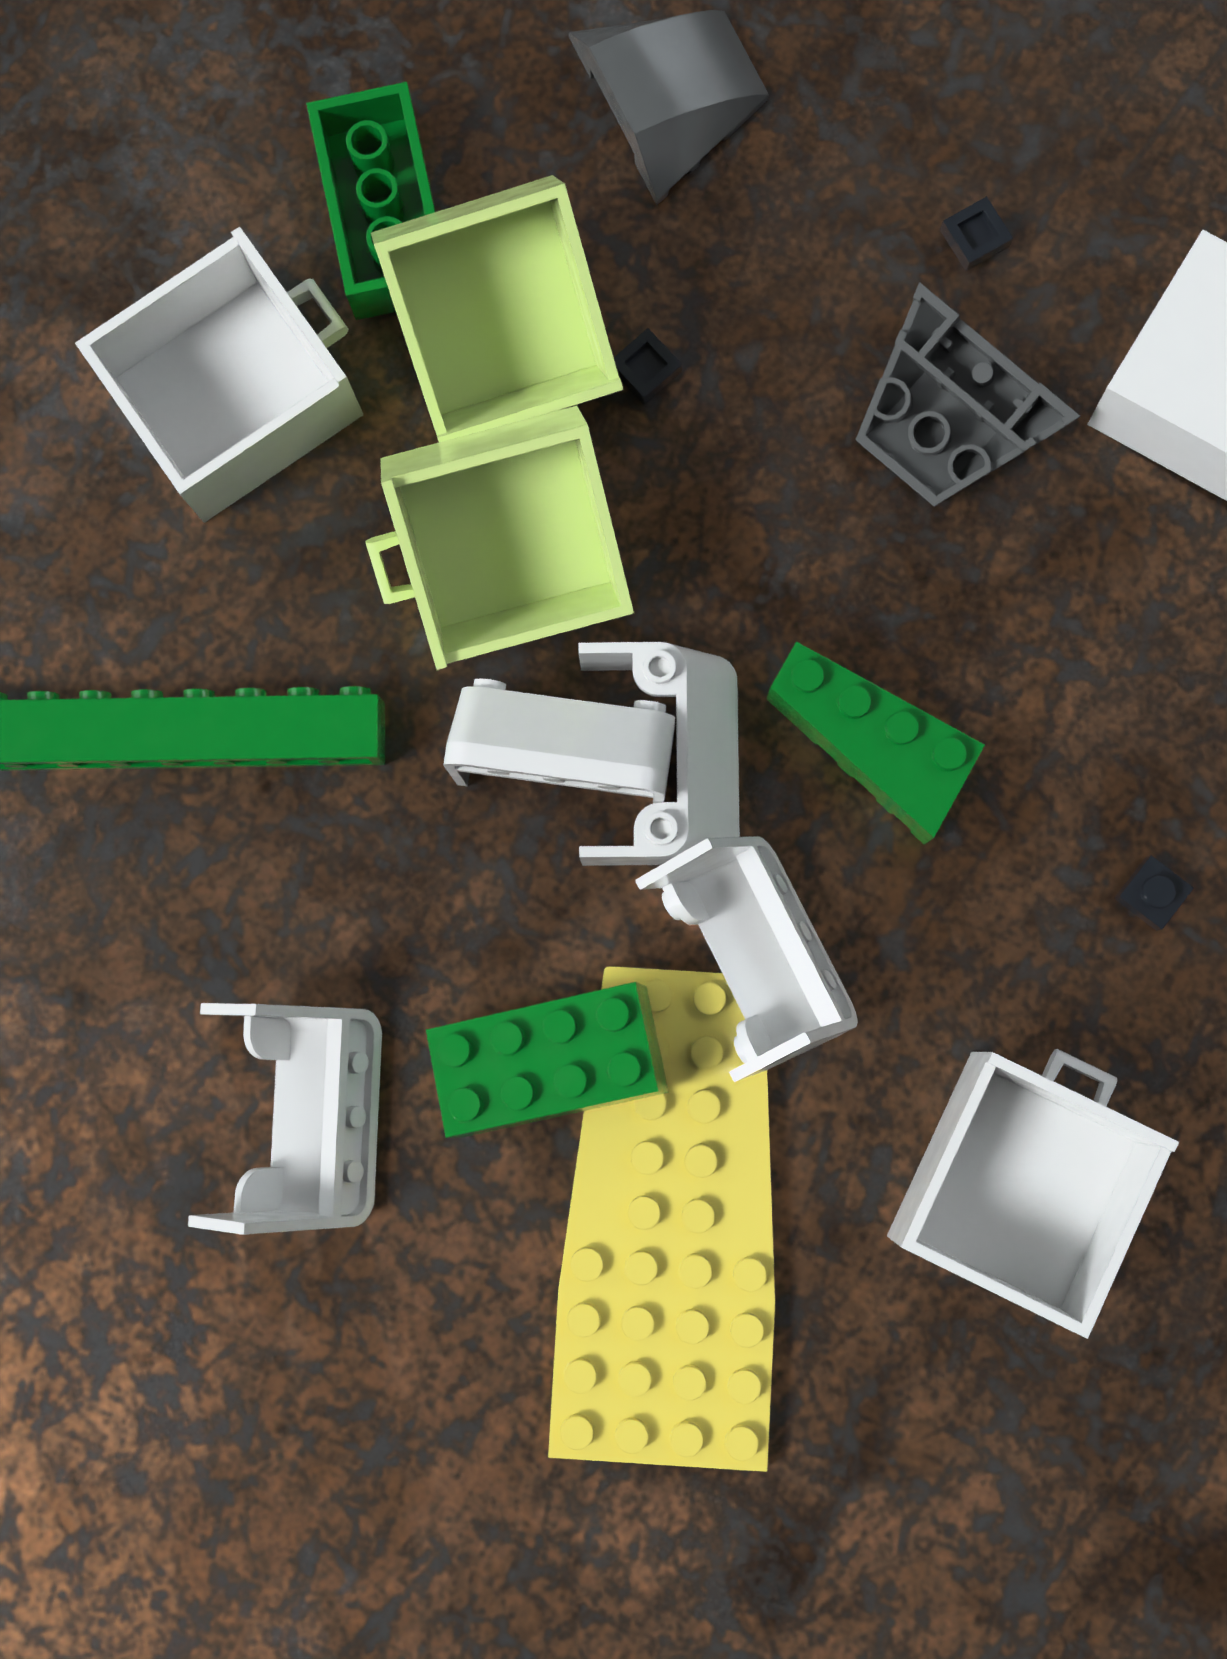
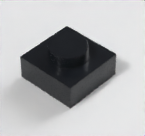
M987 196L943 220L940 228L941 233L965 271L1009 248L1013 240L1012 235Z
M649 328L614 357L619 378L643 404L647 403L682 372V363Z
M1150 855L1145 857L1114 899L1158 931L1165 927L1194 888Z

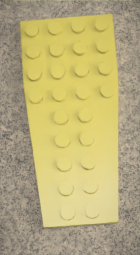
M609 966L604 969L601 990L632 982H637L647 987L669 1093L584 1111L558 1289L548 1458L767 1472L775 1317L767 1070L736 1082L733 1081L729 1073L744 1064L736 1052L734 1038L737 1036V1024L745 1020L723 973Z

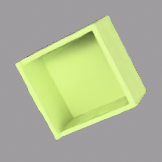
M553 175L371 233L439 442L551 413L624 390L615 365L565 183Z
M578 406L381 458V484L395 531L372 537L366 540L365 543L384 604H391L415 597L437 670L446 668L448 663L634 613L589 427ZM399 544L411 584L391 587L380 551Z

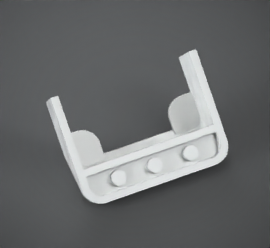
M665 642L578 643L581 671L633 670V677L637 686L646 694L654 697H676L677 802L653 803L641 810L634 823V846H579V858L582 866L662 865L707 838L740 837L737 674L731 663L720 656Z
M474 679L473 687H463L446 744L443 766L456 784L468 787L469 775L474 773L653 798V803L665 802L676 718L665 713V704L654 701L637 700L634 701V707L507 691L506 684L491 679Z
M759 836L707 838L635 880L640 890L663 888L662 900L664 906L675 920L681 919L688 925H699L745 1018V1020L737 1024V1036L734 1038L736 1052L744 1063L729 1072L734 1082L764 1072L857 1026L858 1020L854 1006L779 858L763 838Z
M201 1003L200 1014L244 1016L243 1036L248 1051L258 1059L276 1060L271 1167L253 1168L240 1178L235 1190L234 1213L189 1215L188 1227L247 1235L355 1227L362 1224L369 1217L375 1199L382 1030L378 1018L374 1013L366 1009Z

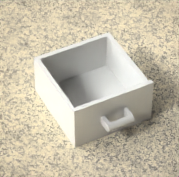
M240 226L231 232L233 235L231 239L75 342L178 493L204 523L363 416L347 376L327 350L329 346L347 334L348 327L313 279H307L286 292ZM312 298L331 323L318 335L297 308L298 305Z
M1202 230L1107 386L1087 425L1227 501V242Z
M1055 1049L1051 1054L1042 1076L993 1052H971L887 1237L901 1248L1088 1339L1170 1153L1175 1152L1179 1142L1106 1107L1116 1086L1117 1077L1059 1049ZM1063 1065L1099 1082L1094 1100L1054 1082Z

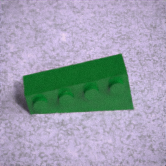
M797 641L770 687L767 700L815 745L818 744L843 771L863 785L876 797V801L882 807L902 821L924 845L935 837L985 744Z

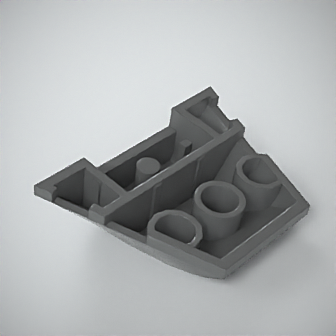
M700 11L662 19L569 32V39L590 79L595 77L635 154V165L656 205L668 196V190L687 172L691 174L700 165V160L721 140L726 141L769 99V94L725 11Z
M919 282L912 305L903 327L899 331L895 347L884 374L879 380L856 441L935 507L1081 416L1042 383L1038 384L961 320L959 314Z

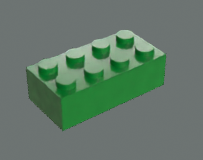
M407 82L306 103L344 289L355 320L396 312L371 233L436 212Z
M637 982L426 1029L446 1138L468 1137L669 1093L648 990L646 986Z

